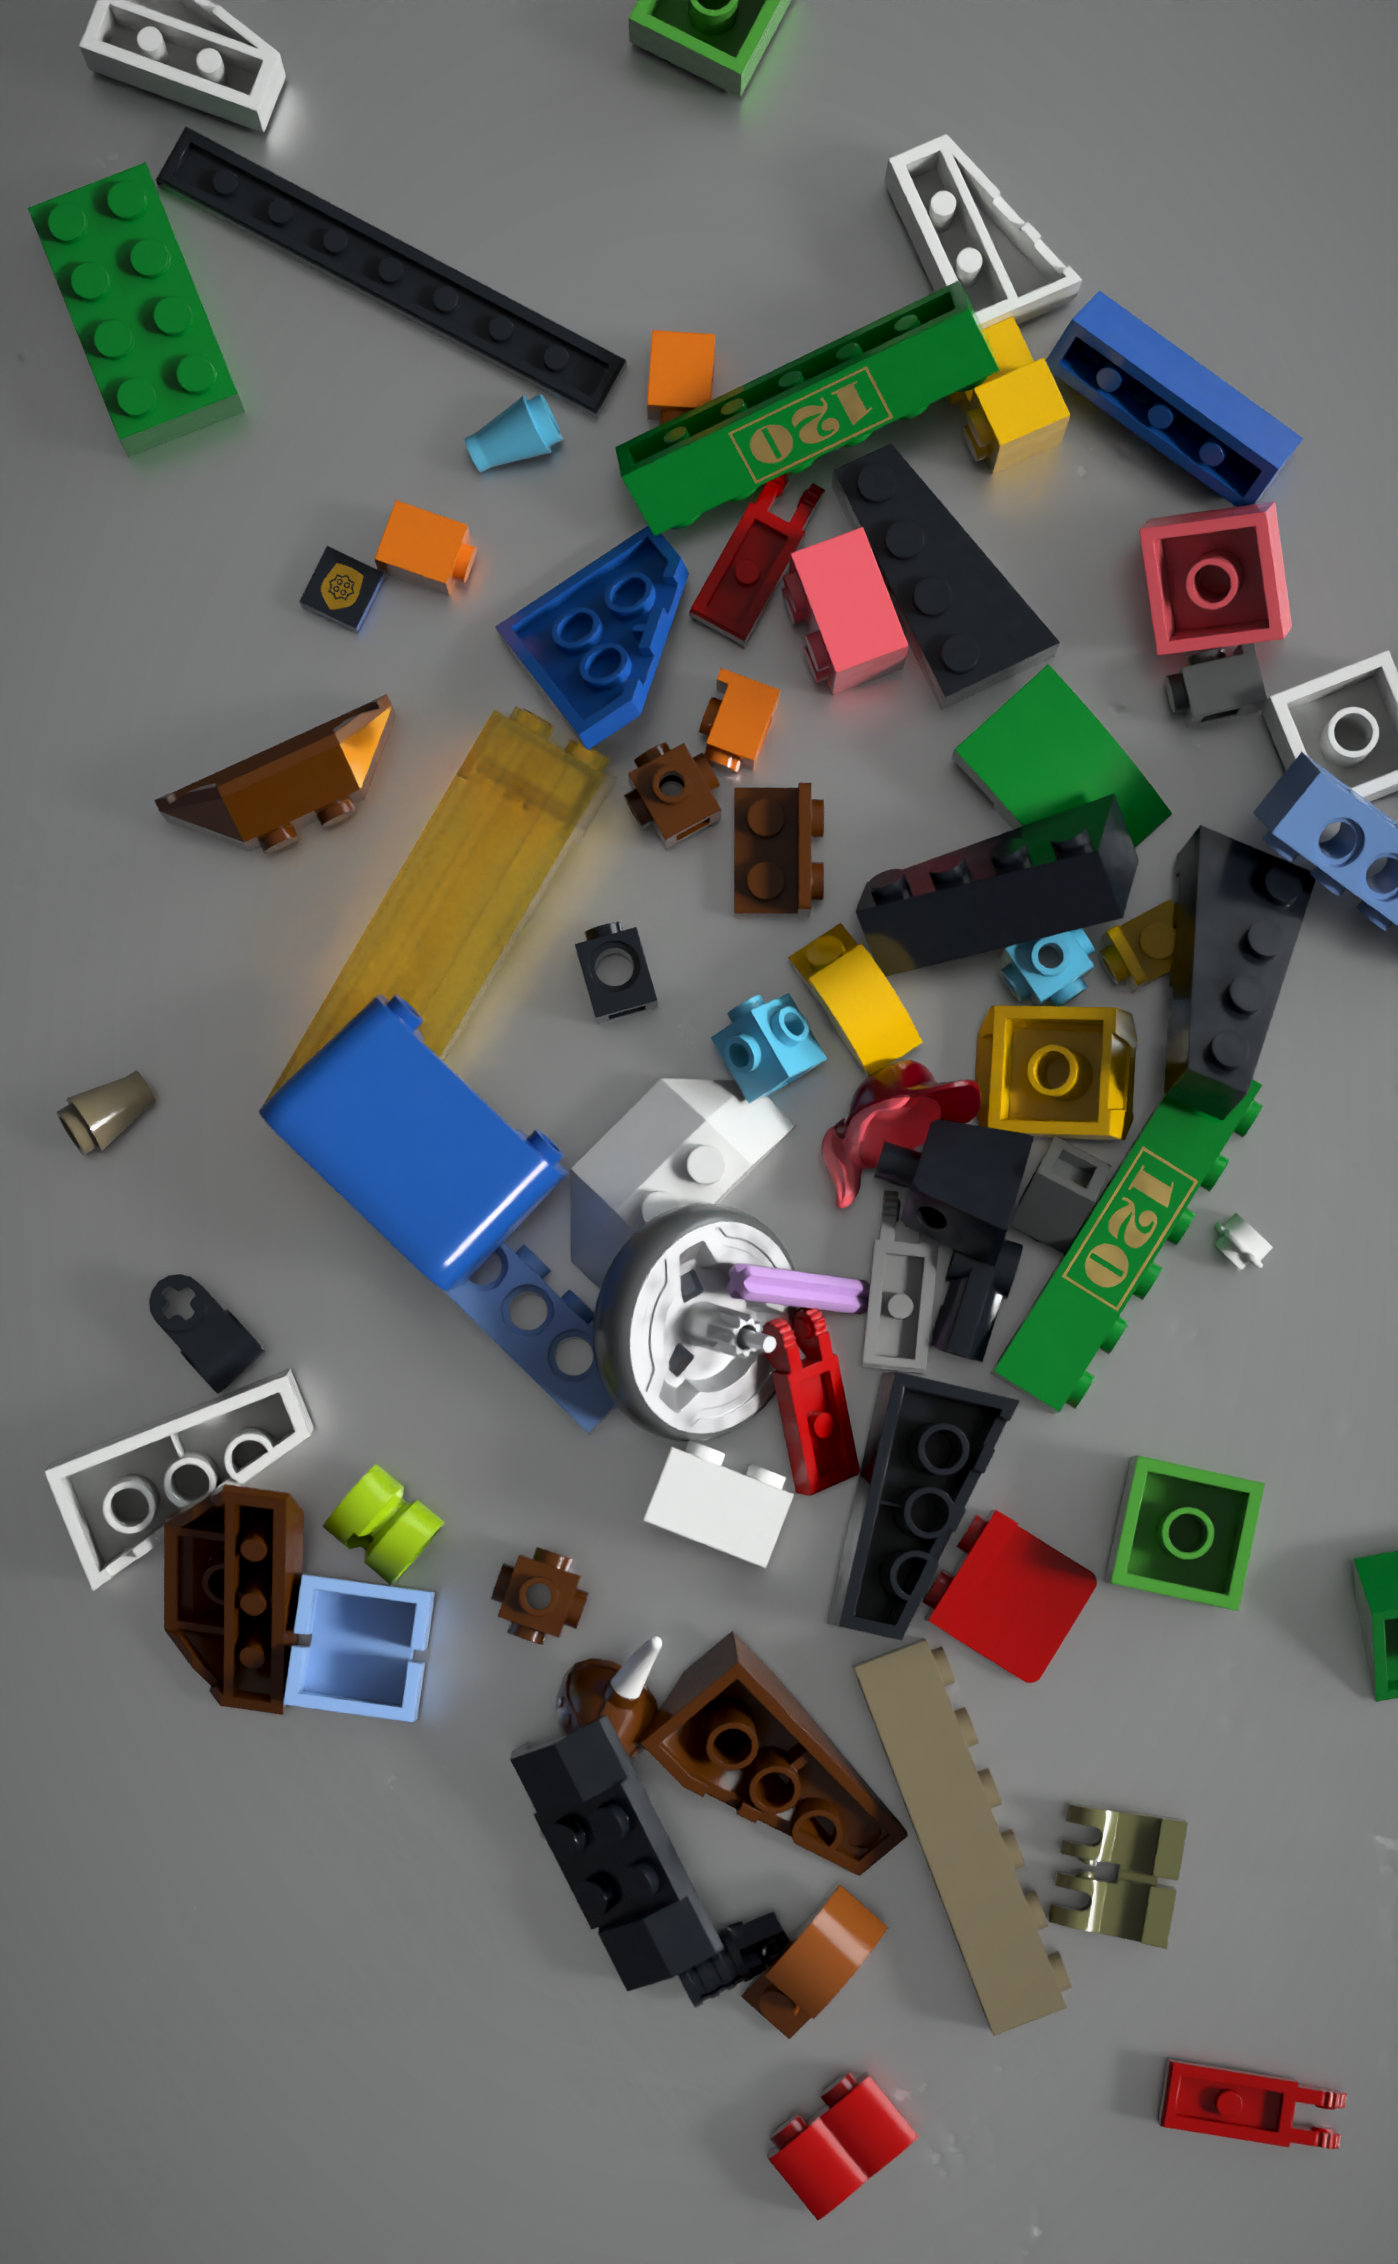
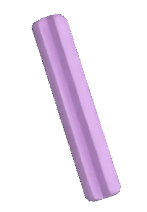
M736 1264L728 1271L730 1282L726 1289L729 1295L735 1299L860 1315L868 1309L870 1285L865 1280L746 1264Z

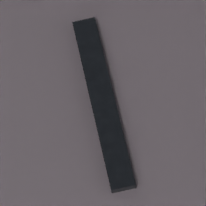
M188 127L184 128L156 178L158 187L595 419H598L627 366V360Z

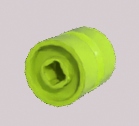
M375 1464L334 1509L323 1524V1527L348 1549L362 1547L365 1550L364 1563L387 1583L392 1585L422 1553L445 1522L419 1499L406 1502L403 1499L404 1486L382 1467Z

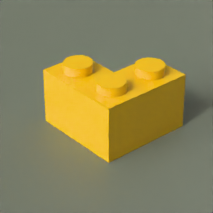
M1014 316L984 329L1000 371L989 375L981 385L966 392L956 391L946 396L950 405L957 402L960 403L968 422L967 425L962 427L967 446L977 462L985 458L992 474L1060 445L1070 418L1069 410L1045 358L1043 357L1037 361L1033 360Z

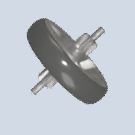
M696 1203L668 1210L651 1219L630 1237L612 1261L601 1284L593 1318V1349L598 1374L603 1387L615 1406L635 1425L658 1437L683 1442L719 1438L735 1431L750 1421L768 1404L776 1393L772 1372L775 1369L764 1354V1352L769 1353L775 1349L776 1340L772 1336L762 1334V1326L773 1319L782 1318V1320H786L791 1325V1329L795 1332V1328L792 1326L794 1325L792 1320L794 1318L793 1313L802 1307L735 1299L727 1292L726 1286L730 1282L728 1271L736 1264L795 1271L793 1262L779 1238L765 1224L746 1212L730 1206L711 1203ZM690 1272L696 1285V1290L688 1295H683L681 1293L680 1277ZM676 1345H678L686 1352V1357L672 1373L668 1370V1362Z

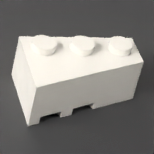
M97 0L79 45L89 70L261 133L265 132L286 78L280 53L220 5H215L210 0Z

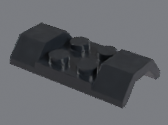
M607 1714L558 1739L530 1748L527 1743L512 1751L510 1761L536 1810V1813L533 1815L591 1930L599 1927L598 1935L627 1992L673 1978L724 1949Z

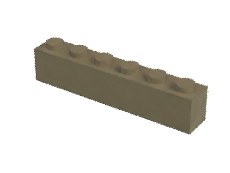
M922 1638L852 1665L993 2036L1067 2008L1061 1992L1072 1988L1068 1974L1058 1951L1048 1955L1045 1952L1038 1930L1049 1927L1035 1890L1023 1894L1014 1869L1025 1866V1862L1012 1829L1000 1833L991 1808L1001 1805L1002 1802L989 1768L977 1772L968 1747L979 1742L966 1708L963 1707L954 1711L945 1686L956 1682L942 1646L930 1650L927 1639Z

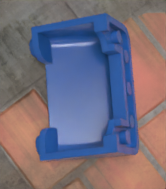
M396 994L390 1001L384 995H377L286 1081L259 1109V1113L265 1122L425 1277L441 1289L450 1291L464 1285L569 1172L558 1163L564 1154L553 1141L538 1129H535L530 1136L521 1130H514L423 1042L424 1036L417 1028L424 1020L410 1004Z

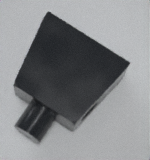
M938 1119L930 1124L922 1152L885 1141L874 1178L910 1189L901 1218L906 1227L984 1264L995 1267L1008 1231L1034 1136Z

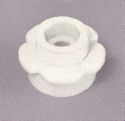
M1235 1213L1223 1226L1219 1222L1215 1224V1228L1222 1236L1214 1245L1241 1271L1250 1262L1255 1267L1262 1268L1263 1264L1260 1261L1273 1247L1240 1215Z

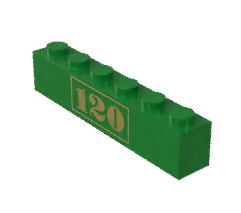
M958 280L616 446L621 478L654 536L669 529H682L694 523L702 513L727 501H741L754 493L758 486L783 474H797L808 468L815 459L839 447H852L860 444L873 431L898 419L907 420L920 415L931 403L956 391L966 392L981 385L989 375L1000 371L990 341Z
M1252 1079L1248 1094L1223 1121L1166 1098L1164 1094L1162 1095L990 1374L1054 1414L1059 1413L1065 1403L1074 1409L1078 1406L1095 1378L1094 1375L1086 1371L1090 1362L1099 1349L1109 1355L1129 1323L1120 1317L1121 1312L1132 1295L1143 1300L1158 1278L1162 1267L1153 1261L1165 1241L1167 1240L1176 1246L1192 1223L1196 1213L1188 1209L1187 1206L1199 1187H1202L1210 1192L1226 1168L1230 1159L1220 1153L1233 1132L1243 1138L1259 1115L1263 1105L1255 1101L1254 1098L1262 1084Z

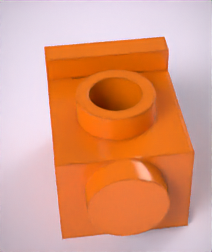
M721 668L716 680V691L724 693L723 700L711 697L699 728V733L709 736L704 756L711 767L724 772L737 774L740 766L753 771L778 707L781 690Z

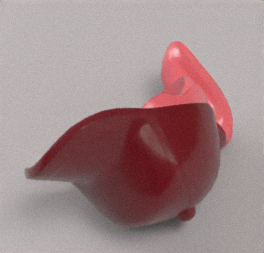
M912 1060L896 1062L869 1075L855 1091L850 1103L848 1117L841 1119L826 1132L822 1141L823 1159L835 1187L836 1206L842 1209L848 1207L855 1200L861 1186L862 1170L877 1168L885 1141L914 1150L917 1146L925 1143L932 1121L940 1119L965 1124L970 1122L977 1115L981 1106L979 1085L973 1080L937 1083L926 1066Z

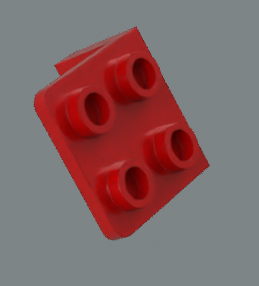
M991 1510L986 1520L976 1514L956 1545L965 1554L951 1575L942 1569L922 1601L931 1607L925 1620L1022 1681L1034 1683L1045 1672L1097 1586L1096 1576L1087 1568L1017 1526V1522L998 1510Z

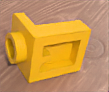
M1171 899L1120 926L1116 925L1108 929L1102 936L1106 948L1100 950L1099 955L1107 972L1116 984L1126 981L1132 993L1170 973L1171 963L1175 960L1176 929L1173 928L1174 905Z

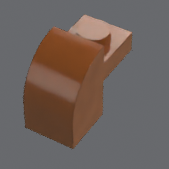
M839 1885L807 1917L786 1947L765 1967L766 1970L761 1972L749 1984L741 1997L790 2039L810 2018L814 2020L838 1994L875 1948L888 1927Z

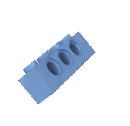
M1301 752L1253 812L1269 830L1262 839L1291 862H1294L1298 855L1301 854L1316 865L1310 874L1338 897L1348 889L1362 899L1356 908L1381 929L1387 931L1393 923L1398 926V823ZM1341 822L1338 833L1332 839L1326 842H1319L1322 831L1328 825ZM1387 857L1384 868L1378 874L1366 877L1369 866L1375 860Z
M503 1242L495 1251L501 1260V1271L493 1282L486 1285H478L468 1279L464 1285L450 1291H443L590 1435L616 1408L603 1387L595 1362L593 1329L588 1325L594 1318V1312L570 1289L562 1297L552 1290L543 1281L551 1270L526 1245H523L515 1253ZM526 1294H534L541 1297L547 1305L545 1321L539 1327L532 1330L518 1328L511 1319L513 1303L520 1296ZM570 1339H581L587 1342L593 1351L591 1366L579 1375H568L562 1372L556 1362L558 1348Z

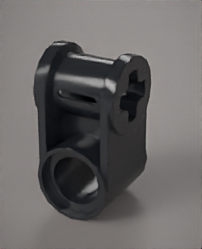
M182 1274L169 1275L160 1280L153 1288L149 1299V1306L156 1323L181 1349L180 1353L217 1394L222 1392L266 1352L228 1309L224 1310L211 1294L192 1277ZM174 1288L181 1294L189 1289L193 1290L196 1296L191 1300L190 1306L195 1313L191 1318L186 1320L178 1314L170 1319L166 1317L164 1312L168 1309L170 1303L165 1295L169 1290Z

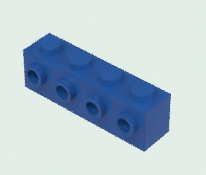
M1100 290L1070 321L1046 359L1051 373L1236 507L1256 504L1272 485L1304 439Z

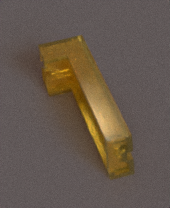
M515 706L512 713L493 710L265 1103L377 995H384L390 1001L396 994L410 1004L424 1020L417 1028L424 1036L423 1042L445 1062L571 845L581 842L617 781L618 777L605 770L611 759L593 748L586 749L579 740L576 742L570 739L566 747L551 738L556 727L525 708L521 709Z

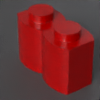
M850 2071L843 2074L821 2093L820 2098L824 2101L825 2105L816 2114L805 2121L801 2114L798 2113L787 2120L769 2137L775 2147L767 2153L768 2160L817 2221L845 2201L869 2178L888 2165L919 2137L867 2071L857 2079H855Z

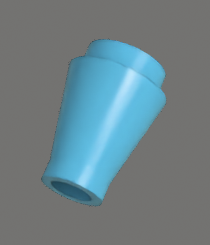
M542 394L529 400L523 395L476 433L464 438L468 452L479 472H483L491 467L551 453L550 446L563 440L556 419Z

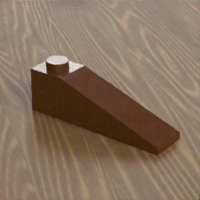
M733 1631L684 1671L640 1737L641 1745L684 1788L702 1797L706 1793L736 1809L737 1815L753 1823L759 1820L791 1836L795 1844L858 1876L862 1875L908 1837L907 1830L784 1684Z

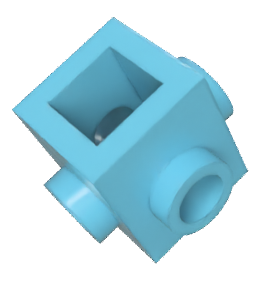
M1082 928L1008 946L1000 958L1005 965L1000 970V974L1011 992L1020 1002L1028 998L1032 1006H1043L1049 1001H1052L1054 1006H1063L1088 988L1083 978L1088 976L1094 967L1089 956L1095 953V949ZM1046 946L1054 947L1062 959L1061 964L1056 968L1044 967L1038 960V951Z
M789 993L766 1004L761 995L748 999L727 1013L732 1023L711 1037L727 1069L733 1075L749 1104L788 1086L827 1060L805 1017L799 1011Z

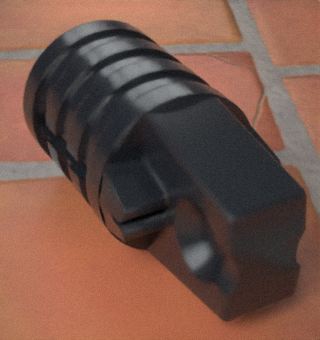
M774 1912L745 1924L743 1921H739L719 1929L717 1934L724 1949L678 1974L695 2008L704 2004V2001L719 1996L721 1992L729 1991L737 1987V1984L753 1979L766 1970L765 1965L770 1963L786 1947L790 1939L779 1917Z

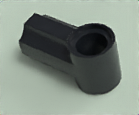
M1004 1239L995 1267L984 1264L955 1249L953 1250L945 1278L949 1285L943 1304L939 1309L930 1347L965 1359L983 1362L1002 1298L1007 1299L1022 1254L1023 1244Z

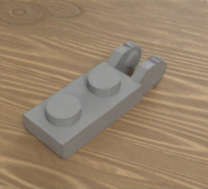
M884 1190L879 1240H874L861 1368L926 1374L939 1246L934 1245L935 1240L920 1233L919 1244L894 1241L896 1222L899 1221L901 1201L898 1199L899 1193L897 1191Z

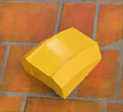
M990 1006L977 1033L975 1082L979 1085L981 1091V1106L976 1117L980 1126L1025 1133L1034 1137L1054 1138V1136H1057L1058 1138L1125 1141L1134 1119L1133 1094L1138 1038L1132 1013L1117 1007Z

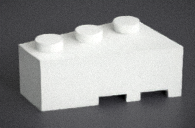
M947 134L888 159L884 182L934 291L936 292L959 280L983 329L1014 316L1017 325L1076 299L1082 283L1080 276L1070 266L1066 267L1042 242V236L1029 222L1025 223L1001 198V192Z

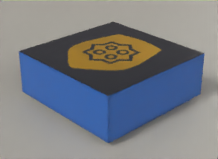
M327 546L299 602L302 607L358 633L385 579V575L383 572Z

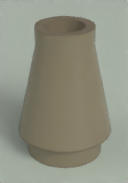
M136 1070L124 1078L68 1097V1105L56 1113L74 1145L82 1155H85L95 1148L102 1152L145 1109L154 1105L156 1099L146 1081Z

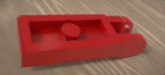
M783 474L765 484L755 504L749 503L689 611V616L745 646L778 587L782 576H784L789 567L790 553L798 551L806 535L804 530L823 498L825 489L814 483L802 494L797 504V510L790 522L770 512L777 499L783 495L789 483V475Z
M800 1308L796 1310L797 1312L793 1313L794 1318L792 1320L794 1325L792 1326L795 1328V1332L786 1320L776 1318L766 1322V1325L762 1326L763 1331L761 1333L772 1336L776 1340L775 1349L769 1353L764 1352V1354L775 1369L772 1372L795 1491L798 1494L811 1496L859 1475L860 1468L838 1356L833 1354L829 1332L826 1330L825 1318L817 1308ZM799 1348L806 1356V1358H800Z
M1168 2059L1158 2124L1166 2128L1289 2147L1290 2143L1339 2149L1341 2134L1334 2132L1331 2128L1322 2126L1293 2125L1296 2102L1312 2104L1315 2107L1328 2110L1345 2108L1347 2093L1316 2086L1299 2085L1296 2079Z

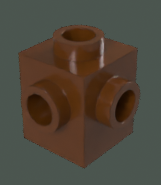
M667 742L647 750L634 760L637 769L628 773L629 784L633 790L625 794L624 798L641 829L652 824L665 849L721 819V808L712 793V790L719 787L720 784L703 753L692 757L685 743L671 750ZM669 785H676L682 789V792L676 796H667L661 791Z
M536 1547L533 1558L519 1555L515 1566L503 1563L491 1600L502 1603L497 1617L511 1621L507 1633L544 1645L547 1634L558 1638L561 1637L565 1625L577 1629L589 1592L578 1589L582 1575L569 1571L573 1559ZM537 1583L546 1585L551 1592V1601L543 1609L531 1607L526 1598L528 1589Z

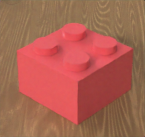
M1275 501L1151 518L1139 529L1157 656L1280 640L1286 637L1292 628Z
M864 528L852 530L790 553L789 574L782 576L785 587L781 588L792 622L797 624L804 621L809 634L805 635L807 646L804 647V652L816 683L827 680L832 695L903 670L909 646Z

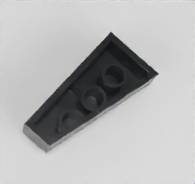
M891 443L833 471L832 489L852 530L864 528L903 633L941 710L1055 656L1060 644L1059 640Z
M1114 793L911 867L881 872L869 882H866L855 912L873 958L886 977L1121 919L1125 913L1139 859Z
M1202 825L1198 827L1176 856L1175 876L1179 877L1178 900L1174 904L1173 913L1176 944L1175 960L1171 963L1169 987H1173L1172 1015L1168 1019L1164 1097L1223 1121L1248 1094L1316 879L1310 874L1311 871Z
M896 1371L882 1372L827 1624L897 1640L903 1639L939 1566L938 1561L952 1533L956 1532L966 1511L964 1508L981 1474H984L995 1452L994 1447L1007 1421L1011 1420L1020 1400Z

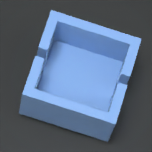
M303 1574L294 1633L312 1634L310 1646L297 1644L291 1648L283 1705L405 1722L416 1721L418 1718L425 1662L413 1660L414 1650L424 1651L428 1648L435 1591Z

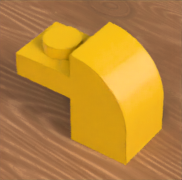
M839 923L788 957L798 976L825 1009L841 1041L868 1076L888 1066L923 1043L905 1007L879 966L862 943L857 944L842 923Z

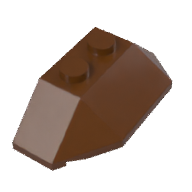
M383 695L372 700L370 703L154 801L159 812L170 823L247 851H252L259 847L262 848L264 854L280 850L299 838L296 833L298 829L318 820L322 827H328L349 818L357 812L354 804L366 798L396 718L395 711L388 695Z
M224 1484L167 1515L164 1522V1630L191 1667L211 1686L209 1691L220 1706L281 1715L284 1714L286 1705L283 1704L291 1648L297 1645L299 1634L294 1633L303 1575L304 1511L290 1493Z

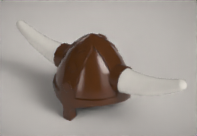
M657 1636L651 1637L631 1655L623 1666L613 1661L596 1658L575 1663L564 1674L557 1695L556 1709L562 1736L607 1714L629 1759H634L645 1749L640 1743V1737L658 1712L657 1701L645 1682L662 1646L661 1639ZM540 1829V1836H541L543 1839H545V1837H544V1835H543V1833H542V1831H541V1829Z

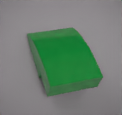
M1049 664L954 749L951 757L994 803L993 808L1013 830L1115 793L1134 848H1136L1172 815L1164 801L1126 752Z

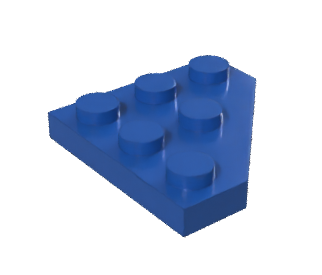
M649 526L635 533L495 626L504 644L587 751L641 715L689 575L680 555L661 533L654 536Z

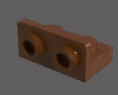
M798 783V788L734 787V917H810L811 900H823L824 863L811 862V837L824 836V799H811V783Z

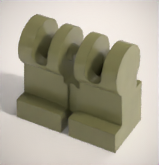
M1068 1804L1065 1821L1098 1828L1101 1835L1099 1840L1092 1844L1062 1840L1060 1853L1078 1857V1860L1091 1866H1096L1097 1861L1119 1864L1118 1875L1115 1882L1095 1878V1872L1088 1870L1078 1871L1075 1874L1057 1872L1056 1886L1086 1892L1090 1896V1900L1085 1907L1081 1908L1051 1904L1048 1921L1065 1927L1110 1935L1167 1949L1177 1890L1174 1886L1157 1884L1158 1877L1179 1880L1188 1822L1185 1819Z

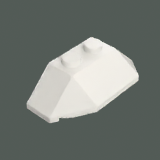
M661 1078L570 1169L571 1261L600 1289L606 1272L620 1249L644 1224L654 1217L677 1207L696 1203L719 1204L796 1125L767 1096L749 1104L735 1080Z

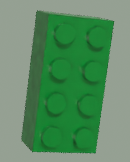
M146 162L28 208L119 441L128 457L245 412Z

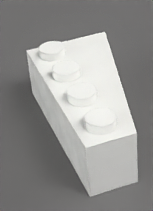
M290 1368L52 1462L44 1471L92 1591L99 1588L115 1574L164 1540V1522L167 1515L224 1484L236 1486L244 1484L311 1436L314 1426Z

